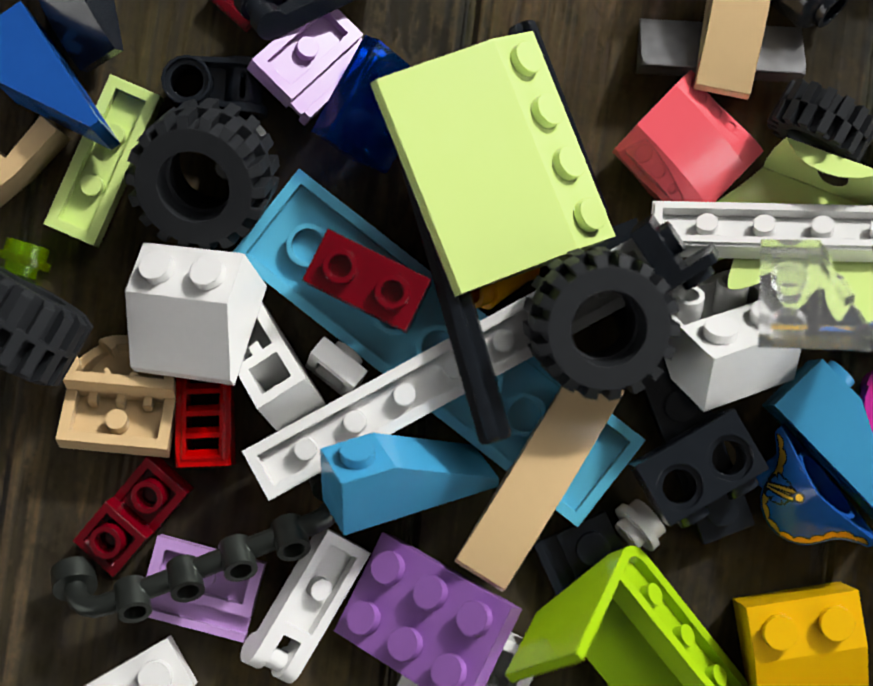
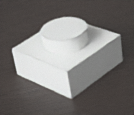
M325 336L310 352L305 365L307 369L341 396L358 388L368 370L361 366L363 362L361 357L351 347L340 341L334 344Z

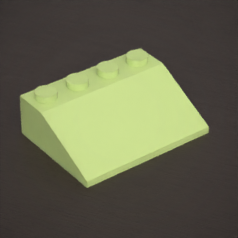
M533 31L494 38L389 74L370 83L455 297L544 267L555 258L559 260L569 258L568 251L578 248L586 251L591 246L594 247L615 237L606 210Z

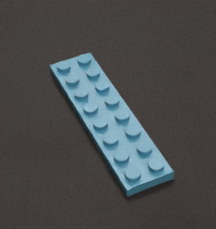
M301 169L296 171L265 210L253 229L233 251L244 253L259 276L266 283L341 342L351 347L360 357L382 374L449 338L431 271ZM327 229L431 279L432 285L407 334L307 285L302 280ZM476 308L480 321L488 317ZM534 356L496 376L511 428V436L506 440L493 444H481L479 442L465 394L432 411L435 416L505 471H508L513 465L539 419L547 411L561 387ZM612 414L555 510L579 527L646 440Z

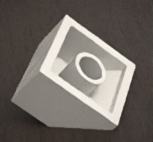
M143 242L125 290L130 367L135 372L235 385L267 288L244 253Z

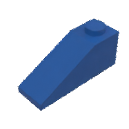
M19 1L0 14V88L15 103L110 150L120 145L119 140L45 28L25 5Z

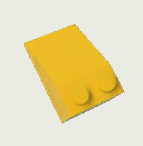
M838 581L732 598L745 678L749 686H869L868 644L858 589Z

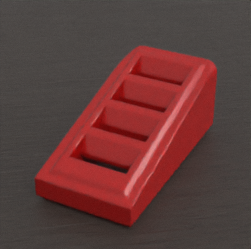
M176 377V468L231 466L236 464L234 385L220 383L191 384V379ZM220 393L219 404L191 405L192 394ZM219 415V426L192 427V416ZM219 438V449L193 450L192 439Z

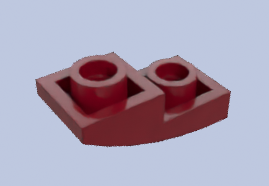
M147 456L117 493L104 502L74 538L73 542L112 577H115L193 491L194 487L160 457Z

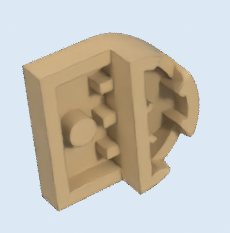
M113 335L99 339L97 347L89 350L81 358L78 356L75 358L63 379L66 393L56 434V441L59 447L170 458L176 418L175 377L135 372L130 367L128 335Z

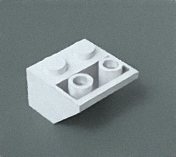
M730 270L714 274L703 283L688 291H685L682 285H679L670 292L666 291L667 295L676 299L679 312L671 314V318L681 325L680 337L670 336L668 342L669 345L676 348L672 360L665 357L664 359L671 379L703 412L794 380L806 332V326L792 314L786 313L784 308L757 284L743 289H729L728 276Z

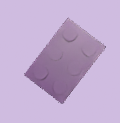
M382 532L334 632L419 686H485L522 608L394 535Z

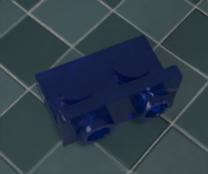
M364 35L311 132L349 159L381 173H387L397 157V151L370 83L378 78L412 66L379 39Z

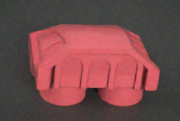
M692 70L668 91L612 151L656 201L716 202L764 151L758 142L708 92L693 89L695 73Z

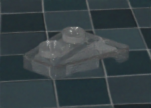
M761 239L758 347L873 351V321L867 323L855 305L854 291L845 277L839 275L834 270L833 259L821 240Z

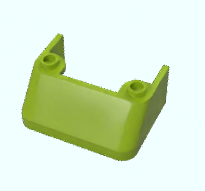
M628 546L609 553L539 609L505 673L509 681L514 683L581 662L586 657L609 686H749L740 671L647 554L636 546Z

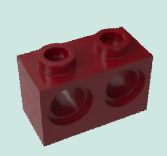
M327 229L302 279L307 285L406 334L432 285L430 278L330 229Z

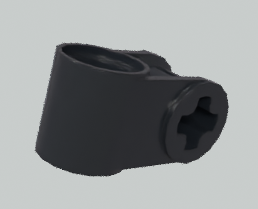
M182 55L170 60L163 69L161 76L162 88L176 109L188 100L196 99L199 106L206 98L219 99L220 109H224L230 102L242 107L239 116L245 120L251 115L257 120L268 117V108L263 105L264 85L247 70L249 63L254 58L253 56L209 57ZM194 74L203 78V86L196 95L183 97L176 93L177 83L184 76ZM246 79L245 97H243V85Z

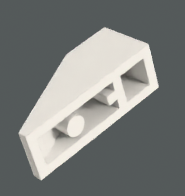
M262 301L238 376L257 410L278 432L327 404Z

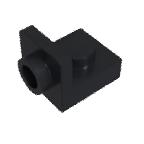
M651 214L633 226L630 233L631 238L649 265L654 269L655 274L663 277L668 283L670 289L667 292H670L679 285H682L685 291H688L703 283L715 273L711 265L718 261L719 252L713 243L683 260L680 253L685 251L686 247L669 221L660 225L654 214Z

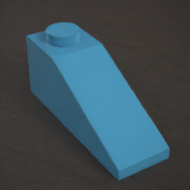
M823 359L808 360L796 372L794 380L784 383L762 406L780 425L786 424L821 467L873 520V432L862 399L850 388L855 381L841 365L833 360H830L828 363Z
M371 433L320 448L322 499L343 535L499 486L498 476L478 449L472 444Z

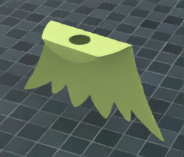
M786 137L774 147L759 171L716 202L873 205V168ZM818 171L836 177L848 178V183L844 186H833L825 182L818 174ZM733 259L728 276L729 289L747 288L776 275L779 299L786 313L793 314L799 311L823 291L827 309L835 323L840 324L850 307H853L858 318L873 338V262Z

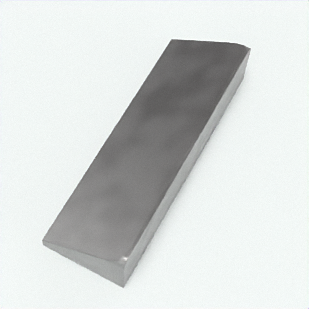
M640 18L636 74L685 76L690 70L696 73L703 22ZM765 26L754 80L789 82L792 79L794 81L802 79L806 75L802 28Z

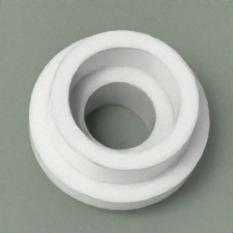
M635 499L629 505L622 503L615 509L619 519L615 524V528L627 544L638 548L643 546L649 551L655 550L660 545L658 538L666 532V529L658 516L644 502Z

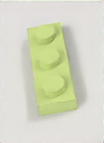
M112 74L109 75L96 107L119 140L120 145L110 150L82 136L43 223L44 225L99 248L127 185L125 184V172L133 165L127 161L130 151L139 143L137 139L155 122L164 102L160 95Z

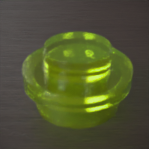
M7 237L3 250L0 249V259L5 260L4 268L11 273L35 280L38 271L49 273L52 266L47 263L50 250L28 242Z

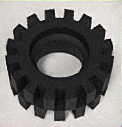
M792 79L787 84L768 118L767 126L769 129L774 130L773 134L777 138L785 139L788 137L860 163L873 139V115L868 114L870 110L864 105H855V99L848 95L843 97L837 94V89L830 86L824 89L819 82L811 81L809 84L804 79H797L796 81Z

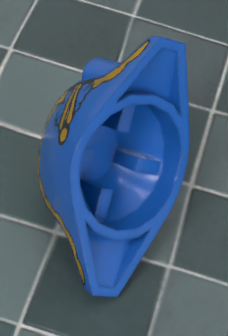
M783 423L775 431L776 454L766 461L769 469L756 476L759 486L762 488L760 496L762 513L770 528L778 536L799 545H813L830 540H847L866 547L873 546V530L786 424Z

